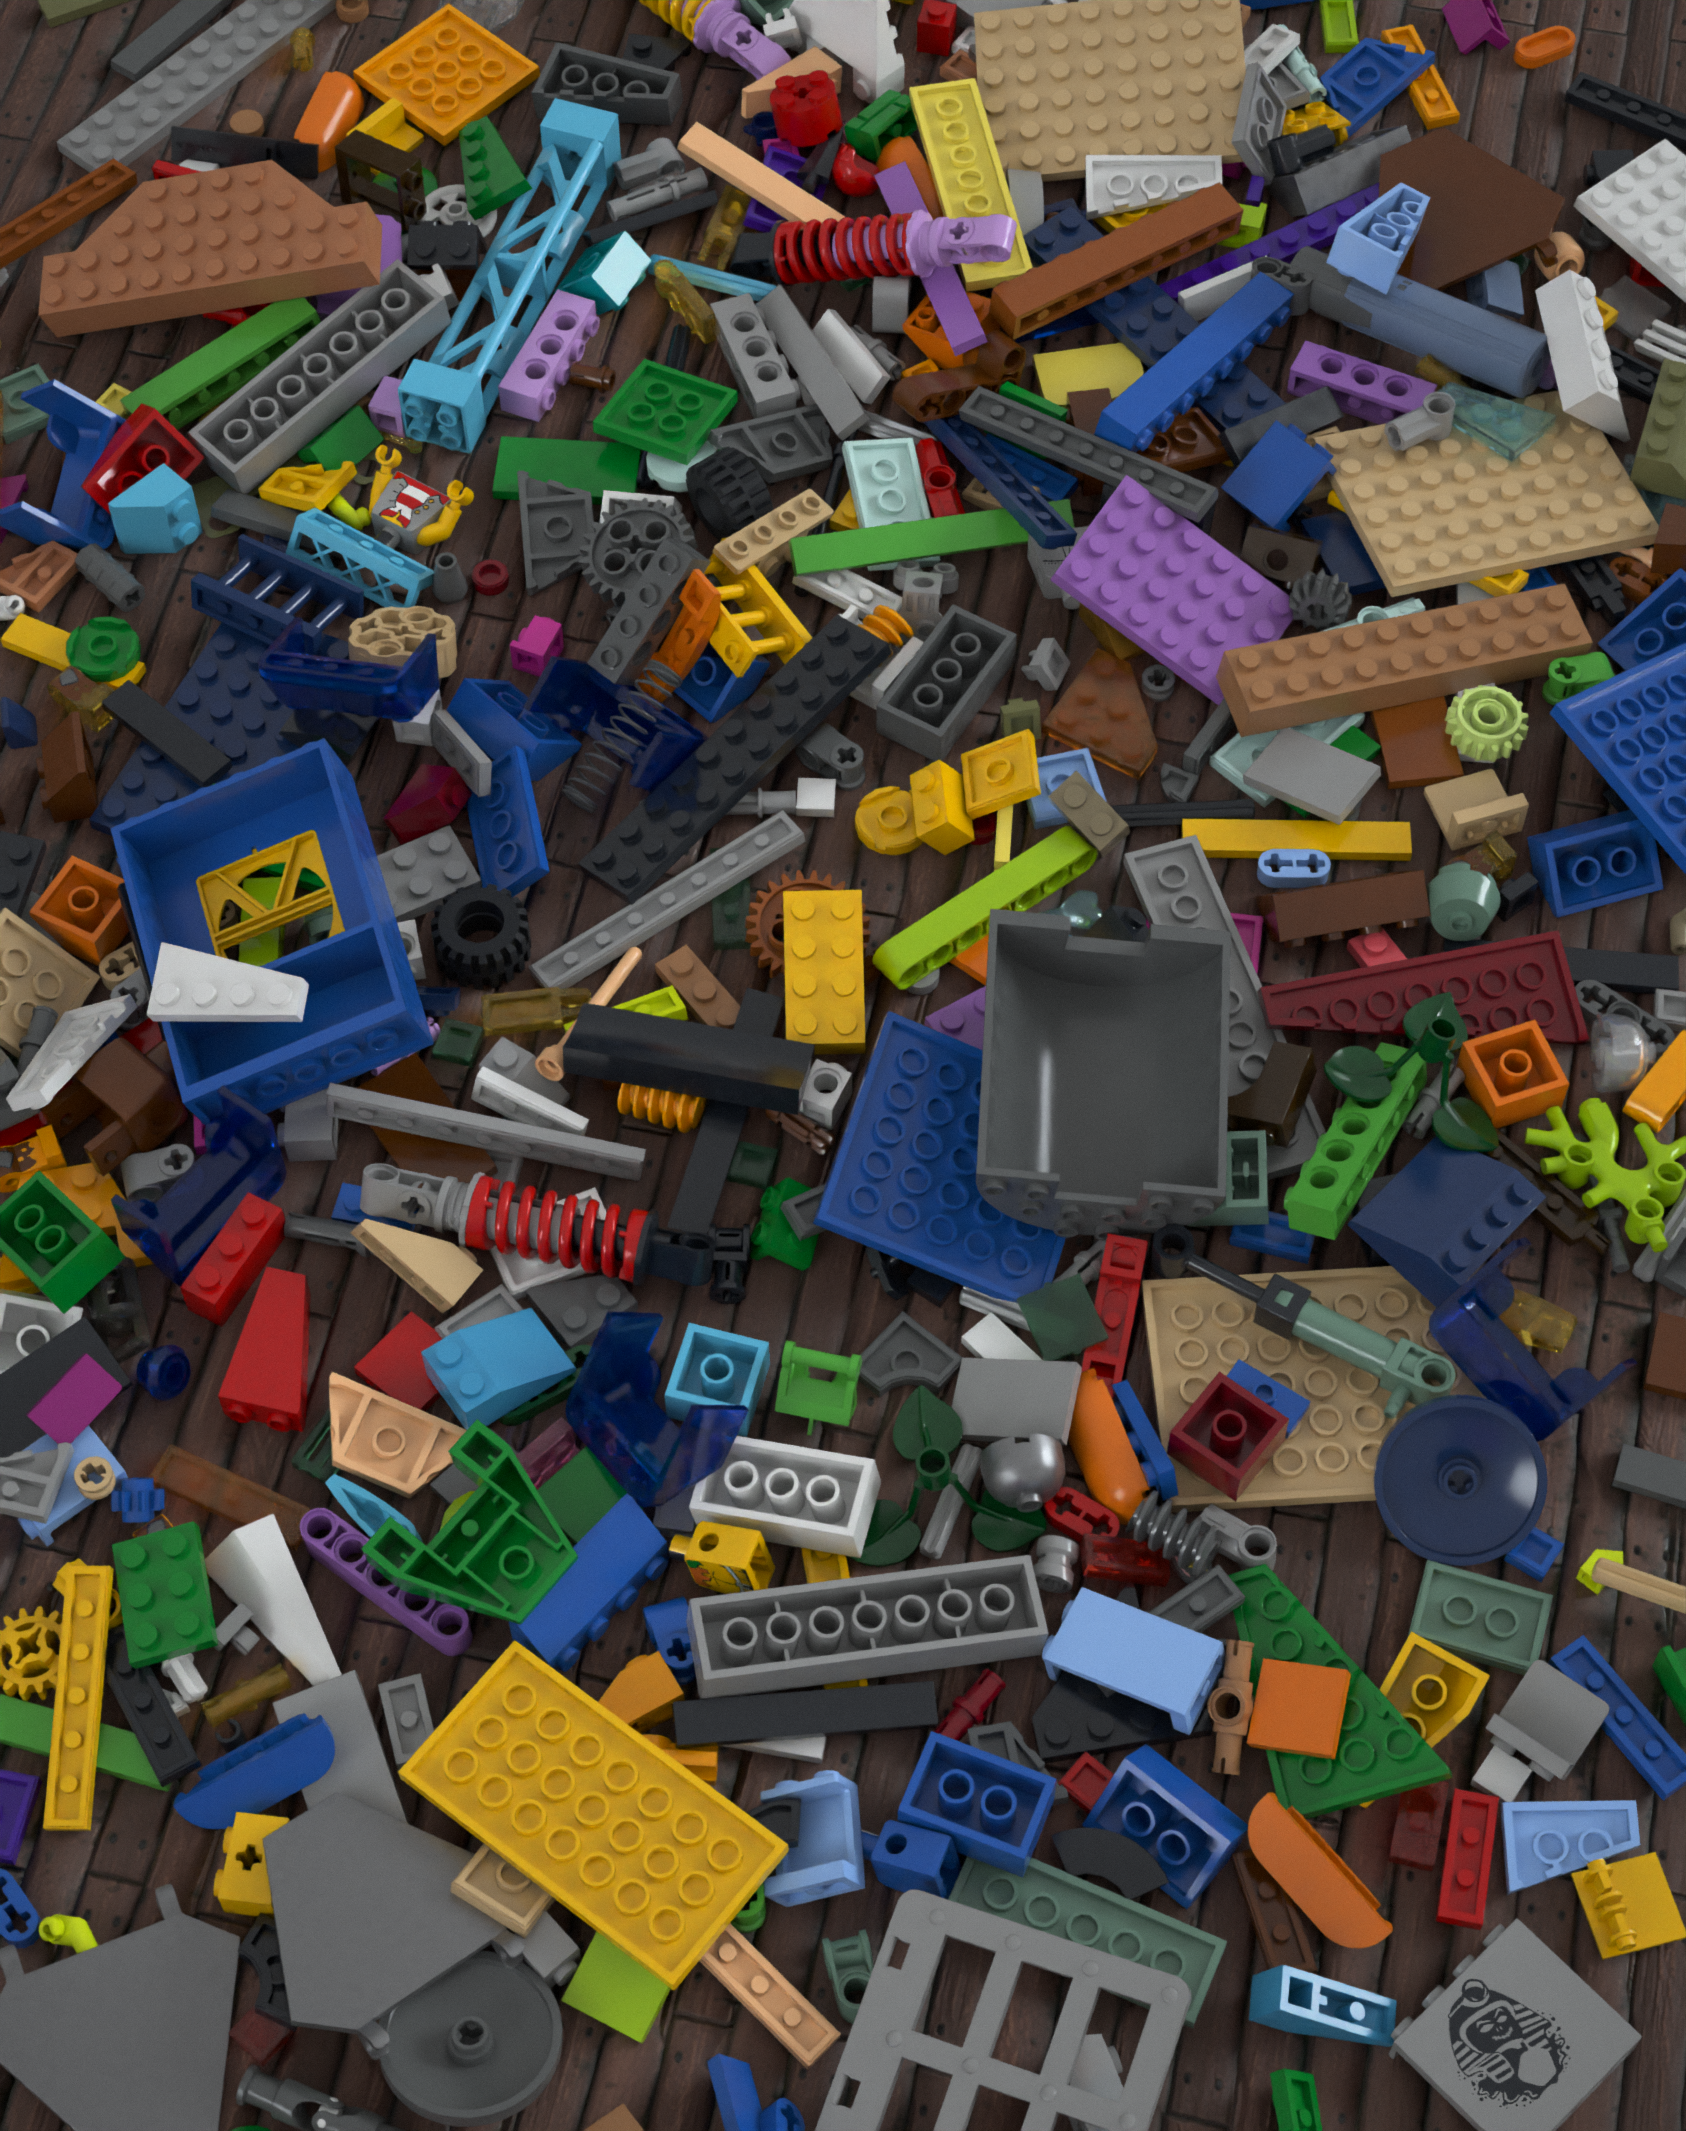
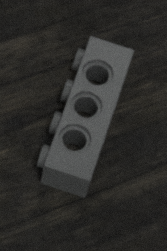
M664 538L587 663L614 684L634 686L635 680L641 675L643 668L646 667V664L684 606L678 597L693 569H700L704 574L711 561L684 541Z

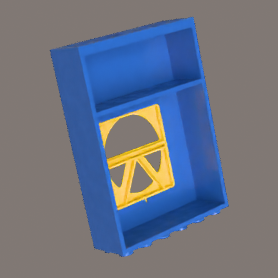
M325 738L316 742H309L295 751L280 757L271 758L264 764L245 772L235 773L224 781L209 787L200 788L193 794L174 802L164 803L155 810L138 817H131L124 823L110 828L151 985H153L161 942L227 958L224 949L329 905L333 906L332 926L327 939L260 966L304 978L309 984L302 1022L161 1021L182 1102L214 1135L327 1089L330 1083L339 1084L434 1044L353 776ZM286 863L272 910L267 909L238 886L243 879L260 868ZM303 868H307L317 874L326 885V887L293 900ZM227 900H232L253 917L220 931L221 916Z

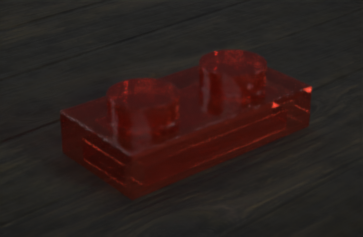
M1084 1533L1080 1542L1083 1576L1166 1587L1170 1578L1169 1561L1163 1558L1164 1546L1154 1552L1148 1549L1147 1541L1139 1543L1132 1539Z
M1440 1781L1400 1793L1388 1858L1389 1862L1430 1872L1433 1871L1447 1798L1448 1782Z

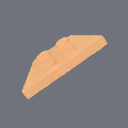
M334 1372L329 1377L332 1466L410 1499L453 1464L448 1451L466 1432V1429Z

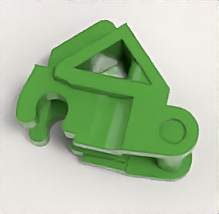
M787 1340L782 1355V1368L775 1411L809 1418L807 1435L812 1436L818 1420L849 1426L857 1406L856 1387L862 1366L861 1355L852 1354L851 1358L797 1347L796 1342ZM809 1367L838 1373L834 1381L828 1382L810 1378L811 1372H809Z

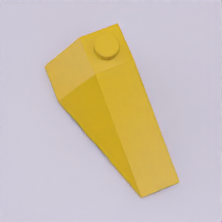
M1411 1631L1379 1690L1426 1743L1433 1748L1470 1714L1490 1675ZM1375 1800L1362 1803L1359 1805L1366 1809Z

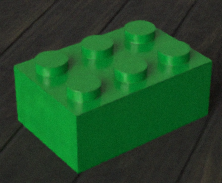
M37 1171L0 1205V1252L63 1314L70 1310L126 1257L105 1232L40 1171Z

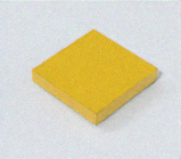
M1029 728L961 754L966 811L972 820L1041 794L1035 739Z

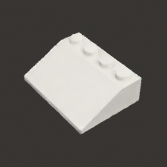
M1568 270L1535 290L1563 411L1623 442H1627L1630 440V435L1619 394L1618 381L1612 365L1610 348L1604 332L1603 319L1595 299V287L1587 277H1582L1572 270Z

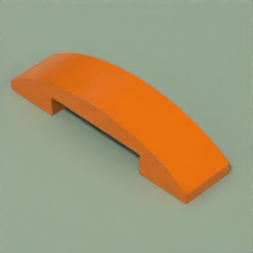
M693 569L678 597L684 606L659 652H654L651 659L659 661L672 669L681 677L682 681L706 648L716 626L720 611L721 594L700 569ZM646 670L649 677L657 685L670 693L677 688L663 682L650 670ZM642 671V673H641V675L639 676L638 679H645V680H647V678L645 677V675H644V673H643V671ZM638 682L640 688L661 704L667 698L655 687Z

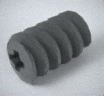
M1156 1490L1152 1491L1141 1501L1127 1525L1125 1534L1134 1529V1540L1139 1543L1149 1538L1148 1549L1154 1552L1164 1546L1163 1558L1169 1561L1179 1554L1178 1567L1184 1570L1193 1564L1192 1575L1199 1578L1208 1569L1221 1546L1222 1540L1219 1542L1215 1540L1217 1527L1212 1525L1204 1533L1201 1532L1203 1518L1198 1516L1190 1524L1186 1523L1188 1509L1183 1507L1177 1514L1173 1515L1171 1514L1173 1500L1168 1499L1159 1507L1156 1505L1159 1492Z

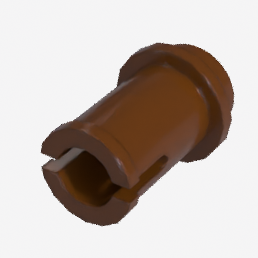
M574 362L571 366L570 372L584 375H569L571 385L596 388L603 394L606 391L613 390L616 372L615 370H610L609 366L604 365L602 368L579 364L578 362Z

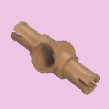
M1226 1639L1223 1679L1218 1678L1217 1689L1210 1695L1207 1703L1208 1712L1214 1720L1213 1732H1217L1211 1772L1240 1776L1239 1768L1243 1736H1248V1726L1251 1723L1255 1697L1252 1695L1253 1683L1249 1682L1254 1643ZM1236 1696L1240 1702V1711L1236 1717L1230 1719L1226 1713V1703L1231 1697Z

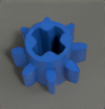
M152 1477L121 1479V1489H115L111 1492V1511H122V1522H150L154 1519V1510L164 1509V1488L154 1489V1478Z

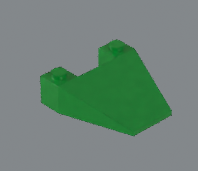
M476 1420L448 1451L455 1467L479 1486L427 1546L392 1517H389L361 1550L369 1564L402 1591L521 1625L579 1557L509 1444L479 1420Z

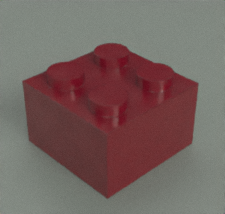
M1219 1371L1170 1431L1167 1454L1236 1502L1284 1442L1289 1418Z

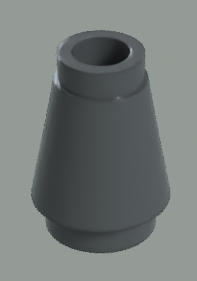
M448 552L441 553L435 559L432 592L440 602L449 605L456 604L467 593L468 583L456 556Z

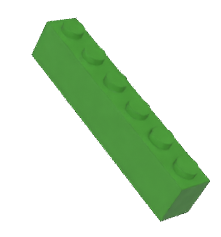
M304 297L274 302L126 395L120 401L128 417L143 403L155 408L178 430L235 394L321 323L317 311Z

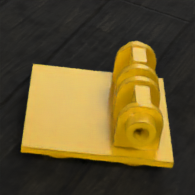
M1311 102L1306 104L1303 109L1295 111L1286 110L1281 136L1291 133L1297 134L1318 125L1327 124L1335 136L1336 144L1334 146H1339L1348 139V132L1345 127L1350 126L1351 122L1324 102Z
M1656 1852L1606 1864L1604 1859H1596L1587 1864V1870L1571 1873L1602 1960L1686 1938L1684 1924Z

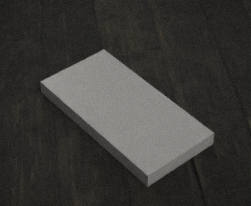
M355 1670L272 1703L279 1724L302 1713H305L309 1719L316 1718L320 1714L332 1731L335 1742V1755L331 1767L319 1780L301 1789L308 1810L334 1793L339 1792L410 1825L359 1676Z

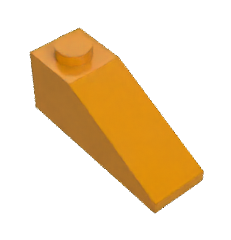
M657 1651L650 1656L644 1654L632 1659L625 1666V1669L619 1672L598 1703L642 1734L673 1717V1702L685 1701L682 1689L660 1652Z

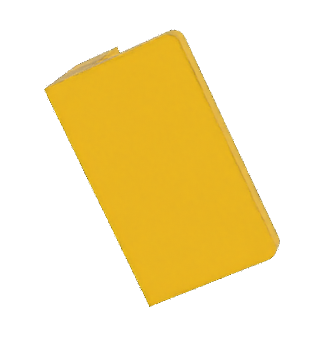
M394 97L346 133L347 137L356 129L408 153L424 142L423 134L405 123L403 103ZM371 168V172L376 176L380 173V171Z

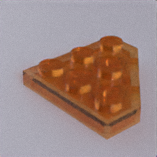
M1098 648L1043 721L1042 733L1076 750L1089 748L1092 758L1139 780L1157 755L1158 745L1130 663Z

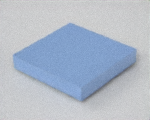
M1089 748L1037 758L1041 794L1026 800L1035 829L1069 823L1054 808L1048 796L1076 770L1106 801Z

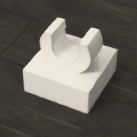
M788 8L783 9L784 19L775 22L771 13L766 14L767 24L763 25L765 36L769 40L776 42L783 49L803 43L795 16H791Z

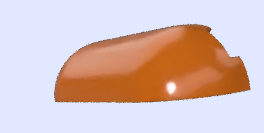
M326 71L294 135V139H299V142L319 144L318 173L326 171L336 164L334 147L344 140L346 133L356 126L364 109L365 101L358 84L348 75L338 71Z
M899 136L889 141L882 148L880 157L876 162L880 172L905 161L933 220L937 217H944L930 167L914 140L910 136Z
M1091 1368L1081 1372L1068 1441L1092 1499L1111 1510L1117 1516L1119 1524L1128 1525L1141 1501L1147 1497L1145 1491L1149 1490V1487L1103 1379H1097L1095 1368Z
M1272 1792L1267 1793L1254 1807L1248 1822L1249 1844L1261 1865L1318 1929L1336 1944L1359 1949L1373 1946L1392 1933L1393 1926L1387 1920L1385 1921L1376 1911L1381 1904L1293 1806L1286 1810L1278 1802L1276 1794Z

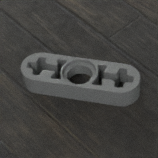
M1583 980L1576 985L1575 990L1584 1020L1643 1059L1657 1062L1675 1040L1674 1032L1669 1026L1601 982ZM1590 996L1596 998V1001L1592 1000L1589 1004L1583 1001V998L1588 999ZM1609 1005L1606 1015L1601 1014V1011H1605L1606 1006ZM1616 1014L1627 1015L1633 1021V1025L1626 1028L1619 1027L1613 1022L1612 1017ZM1639 1027H1643L1644 1030L1640 1031L1639 1036H1635ZM1656 1038L1662 1041V1043H1657L1655 1046L1649 1044V1040L1654 1041Z

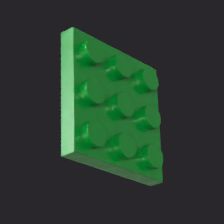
M644 359L594 419L593 432L688 465L707 441L711 429L717 428L738 402L737 390Z

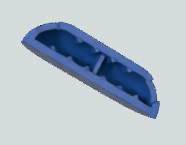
M305 1713L294 1716L202 1768L197 1773L202 1780L189 1793L179 1792L173 1807L185 1820L196 1826L206 1829L233 1827L236 1812L258 1814L324 1776L331 1767L335 1755V1742L332 1731L320 1714L313 1719H309Z

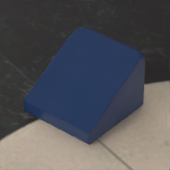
M2 697L0 700L1 722L8 746L11 749L37 745L38 736L35 716L8 697Z

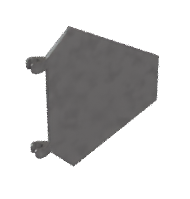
M339 1792L329 1796L263 1838L264 1855L292 2026L357 2034L369 2056L377 2060L389 2052L388 2043L390 2038L384 2028L375 2021L490 1944H492L500 1960L507 1968H514L523 1961L521 1954L524 1952V1945L517 1936L508 1931L507 1927L450 1892L451 1883L475 1855L465 1849Z
M171 1884L163 1885L155 1890L156 1902L164 1919L163 1921L30 1973L24 1974L14 1945H8L0 1949V1966L6 1979V1984L0 1994V2065L73 2131H218L240 1937L183 1914Z

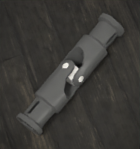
M251 2064L246 2070L236 2094V2104L246 2106L249 2103L271 2112L272 2119L303 2131H406L386 2123V2118L382 2115L364 2108L346 2106L341 2100L290 2078L282 2081L262 2073L260 2066ZM310 2101L322 2104L312 2119L306 2111V2102Z

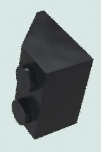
M317 677L280 730L279 735L300 748L309 742H316L325 738L347 768L379 721L389 701L358 681Z

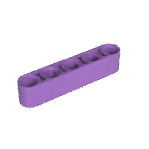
M326 1508L312 1509L303 1516L300 1521V1531L306 1550L311 1557L441 1653L447 1656H457L469 1649L473 1634L467 1612L463 1608L402 1591L393 1583L385 1587L376 1585L385 1576L369 1564L361 1550L369 1538ZM326 1529L331 1531L324 1538H313V1535L319 1530ZM350 1554H363L362 1558L356 1562L344 1561ZM416 1601L428 1602V1605L422 1610L412 1611L409 1609L410 1605ZM449 1625L461 1626L460 1631L456 1634L445 1635L441 1633Z

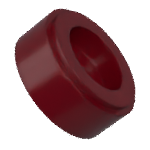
M490 559L479 562L472 570L475 590L486 596L502 593L509 584L507 567L498 560Z
M993 812L972 820L975 840L970 842V844L984 845L995 838L997 818Z

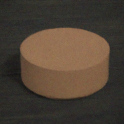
M336 0L338 17L347 23H357L364 20L369 14L368 0Z
M241 110L236 112L230 119L231 133L261 137L264 133L263 118L257 111Z

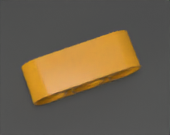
M1686 1030L1680 1032L1635 1088L1622 1111L1639 1123H1647L1655 1133L1661 1131L1686 1099Z

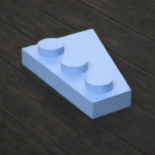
M1636 1800L1502 1802L1500 1805L1507 1895L1584 1868L1593 1860H1606L1640 1846Z

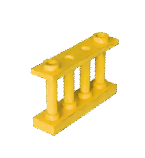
M714 553L708 559L711 563L704 572V575L713 573L723 585L715 587L721 594V601L734 599L743 613L730 614L721 603L718 620L709 640L710 644L737 678L743 677L757 655L775 652L782 662L786 664L812 639V636L755 564L740 574H734ZM755 626L764 639L751 641L742 628Z

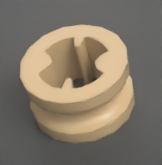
M98 1456L88 1457L82 1460L74 1471L75 1482L80 1493L85 1498L91 1500L105 1498L113 1491L116 1485V1477L111 1465L104 1458ZM95 1472L98 1476L101 1475L102 1481L99 1484H95L93 1481H89L87 1476Z

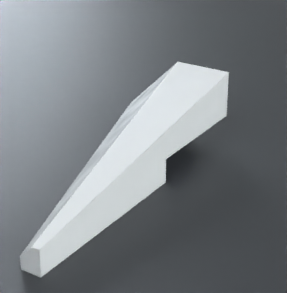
M274 1514L233 1530L205 1559L209 1577L224 1590L226 1596L233 1603L239 1605L242 1602L254 1613L251 1617L252 1623L292 1666L297 1668L308 1679L312 1687L342 1675Z

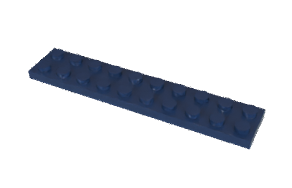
M1072 206L1023 236L1029 257L1039 266L1053 261L1060 254H1067L1082 247L1088 241H1095L1104 237ZM1148 276L1084 306L1090 314L1149 368L1155 365L1200 325ZM1238 360L1226 378L1223 380L1218 378L1207 395L1204 397L1199 395L1191 407H1198L1214 427L1222 433L1231 427L1286 404V402Z

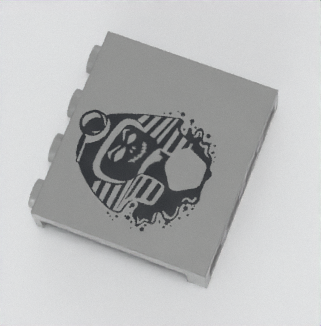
M1516 1918L1507 1928L1499 1924L1492 1930L1482 1943L1486 1949L1476 1959L1469 1954L1455 1968L1452 1975L1456 1980L1446 1990L1441 1985H1438L1425 1998L1421 2005L1426 2010L1415 2021L1410 2016H1407L1394 2029L1390 2036L1395 2041L1388 2055L1394 2059L1400 2054L1477 2131H1556L1635 2049L1642 2036Z

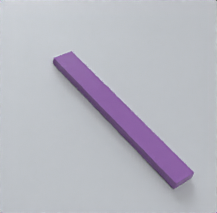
M905 161L874 175L891 215L894 213H911L921 209L924 212H928ZM953 264L950 267H939L936 265L929 277L921 278L919 276L955 356L988 342Z

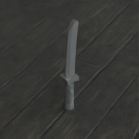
M1575 1134V1138L1578 1141L1589 1142L1583 1134ZM1590 1175L1589 1178L1591 1189L1598 1184L1597 1178L1593 1175ZM1609 1198L1596 1205L1600 1215L1596 1226L1597 1228L1604 1227L1605 1237L1613 1242L1609 1247L1613 1270L1617 1273H1622L1630 1268L1619 1228L1623 1213L1621 1207L1615 1208L1613 1200Z

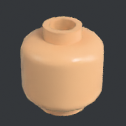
M1554 232L1550 237V240L1557 248V264L1548 268L1545 267L1535 248V264L1549 281L1568 270L1579 274L1584 266V251L1573 237L1565 232Z

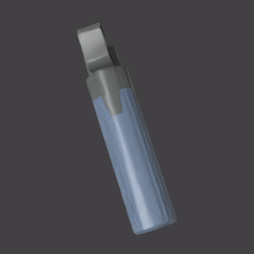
M1309 246L1301 248L1291 264L1272 257H1260L1252 262L1250 280L1261 271L1294 293L1289 306L1292 310L1291 316L1303 315L1310 308L1315 313L1341 323L1346 327L1518 398H1524L1531 394L1540 384L1541 378L1548 368L1551 356L1545 333L1396 274L1387 294H1384L1354 277L1340 274L1337 268L1326 263L1329 254Z

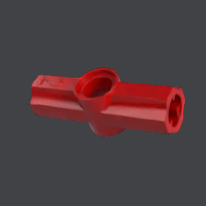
M933 438L920 440L915 446L932 518L965 514L956 488V474L949 467L941 442L935 441Z

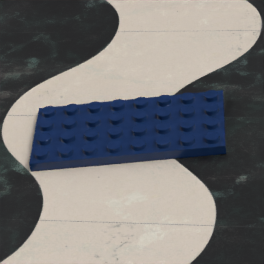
M221 622L164 708L231 759L232 768L214 782V784L230 778L235 773L245 772L266 763L271 758L283 756L300 748L279 735V732L317 677L352 680L353 674L350 669L348 642L322 633V657L312 665ZM141 741L90 817L91 828L112 836L110 828L124 823L131 817H138L155 810L164 803L174 802L193 794L202 787L149 745Z

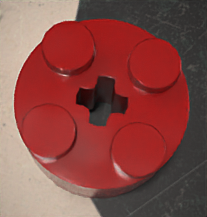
M816 70L810 74L796 77L785 75L775 81L776 87L771 92L769 99L777 135L782 142H784L785 138L790 140L791 146H813L828 140L827 134L834 129L836 134L840 131L843 121L834 82L828 78L826 71Z

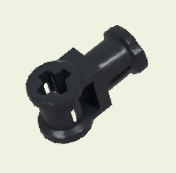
M710 1223L709 1236L714 1238L716 1245L712 1266L714 1285L709 1289V1296L712 1300L721 1304H736L746 1297V1289L742 1286L743 1274H747L748 1260H750L751 1225L744 1224L742 1228L717 1227L716 1223Z

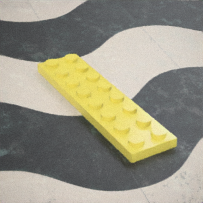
M975 78L909 87V98L943 216L949 219H956L959 217L969 218L1002 214L1011 217L1017 224L1009 260L1005 262L989 261L958 264L965 292L995 288L1003 281H1010L1023 275L1033 267Z

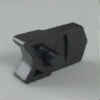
M871 1247L865 1249L872 1266L870 1274L874 1279L879 1277L886 1294L895 1300L907 1295L909 1291L899 1268L902 1260Z

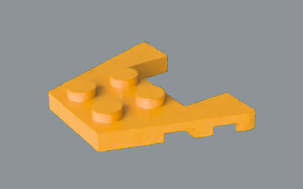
M92 1163L41 1171L97 1224L107 1236L117 1235L119 1250L126 1256L121 1261L123 1269L159 1263L157 1248L109 1173L103 1177L96 1171ZM35 1173L20 1175L17 1190ZM2 1255L0 1263V1289L13 1290L34 1285Z

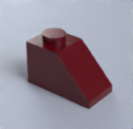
M421 764L383 820L398 842L403 845L453 822L472 795V792L456 768Z

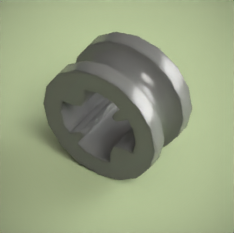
M1156 664L1149 666L1142 675L1141 691L1143 695L1153 702L1168 700L1174 693V672L1164 665ZM1161 680V685L1163 686H1155L1153 681Z

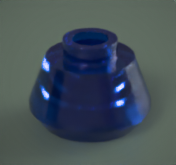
M169 1344L150 1349L142 1355L137 1364V1379L139 1384L154 1398L161 1401L172 1400L186 1388L191 1374L189 1359L185 1351L177 1345Z

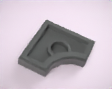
M902 1311L860 1354L862 1366L858 1381L878 1397L883 1396L893 1388L905 1385H922L939 1394L959 1373L962 1357Z

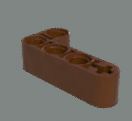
M994 330L986 335L988 342L980 345L976 364L903 378L896 385L892 399L895 404L919 422L959 415V409L978 386L996 394H999L1000 387L1007 381L1019 386L1026 360V351L1000 330Z

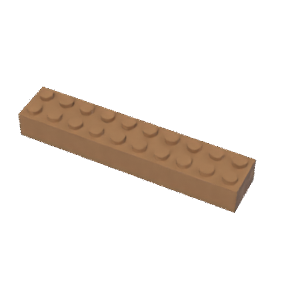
M1564 583L1226 650L1220 662L1216 679L1241 737L1451 695L1466 688L1478 687V685L1483 686L1491 683L1499 685L1548 675L1550 663L1554 659L1586 655L1593 642Z

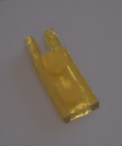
M726 184L703 237L705 241L697 257L698 260L704 262L710 254L712 243L724 248V251L718 258L716 268L724 271L731 253L734 252L737 236L743 233L745 229L743 222L751 200L750 195Z
M667 259L658 260L654 264V273L657 276L655 288L662 298H668L672 309L682 314L686 325L692 329L691 333L697 334L705 345L715 341L716 324L714 312L684 274L673 265V262Z
M551 987L481 996L485 1036L563 1028L564 1024L575 1021L578 1018L583 1002L589 1003L591 1000V992L583 987L564 989ZM561 1005L571 1009H561Z

